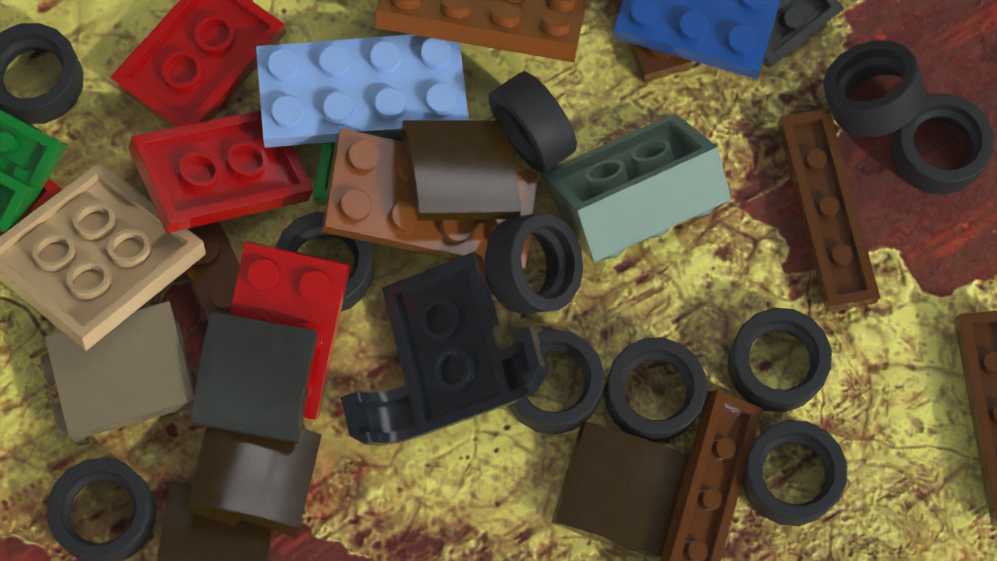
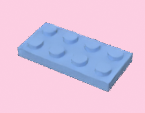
M410 34L256 46L265 148L335 142L340 128L382 138L400 137L403 120H469L459 42Z

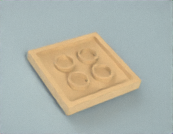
M99 162L0 236V280L87 351L206 255L204 242L188 229L166 233L153 203Z

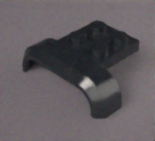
M471 252L382 288L406 386L374 393L357 391L341 397L349 436L366 445L396 444L422 437L528 398L538 391L548 374V367L538 331L532 327L513 332L511 335L514 343L507 348L505 347L490 286L486 279L482 256Z

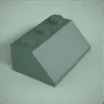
M676 113L555 166L547 172L541 173L544 183L564 221L575 232L581 249L593 262L614 258L629 246L647 238L662 236L671 227L693 217L708 215L715 207L732 200L718 147Z

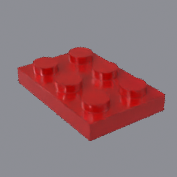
M179 0L110 78L114 86L171 128L210 121L258 66L256 46L276 45L286 34L285 24L252 0Z
M261 110L134 135L131 137L129 144L130 153L166 233L309 201L314 190L293 146L265 148Z
M247 241L244 242L230 315L317 331L318 341L307 386L309 396L304 418L316 420L320 415L351 264Z

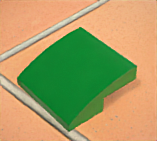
M1 108L0 231L5 233L19 223L50 178L68 144Z

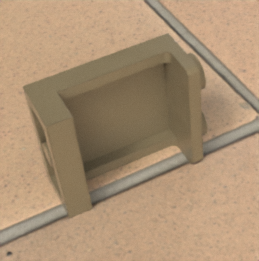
M170 301L136 310L87 351L62 331L44 336L48 354L41 355L43 372L49 386L56 384L60 403L53 405L55 422L61 435L68 434L69 438L78 447L89 444V436L176 411L179 412L182 418L192 415L196 384L178 316Z

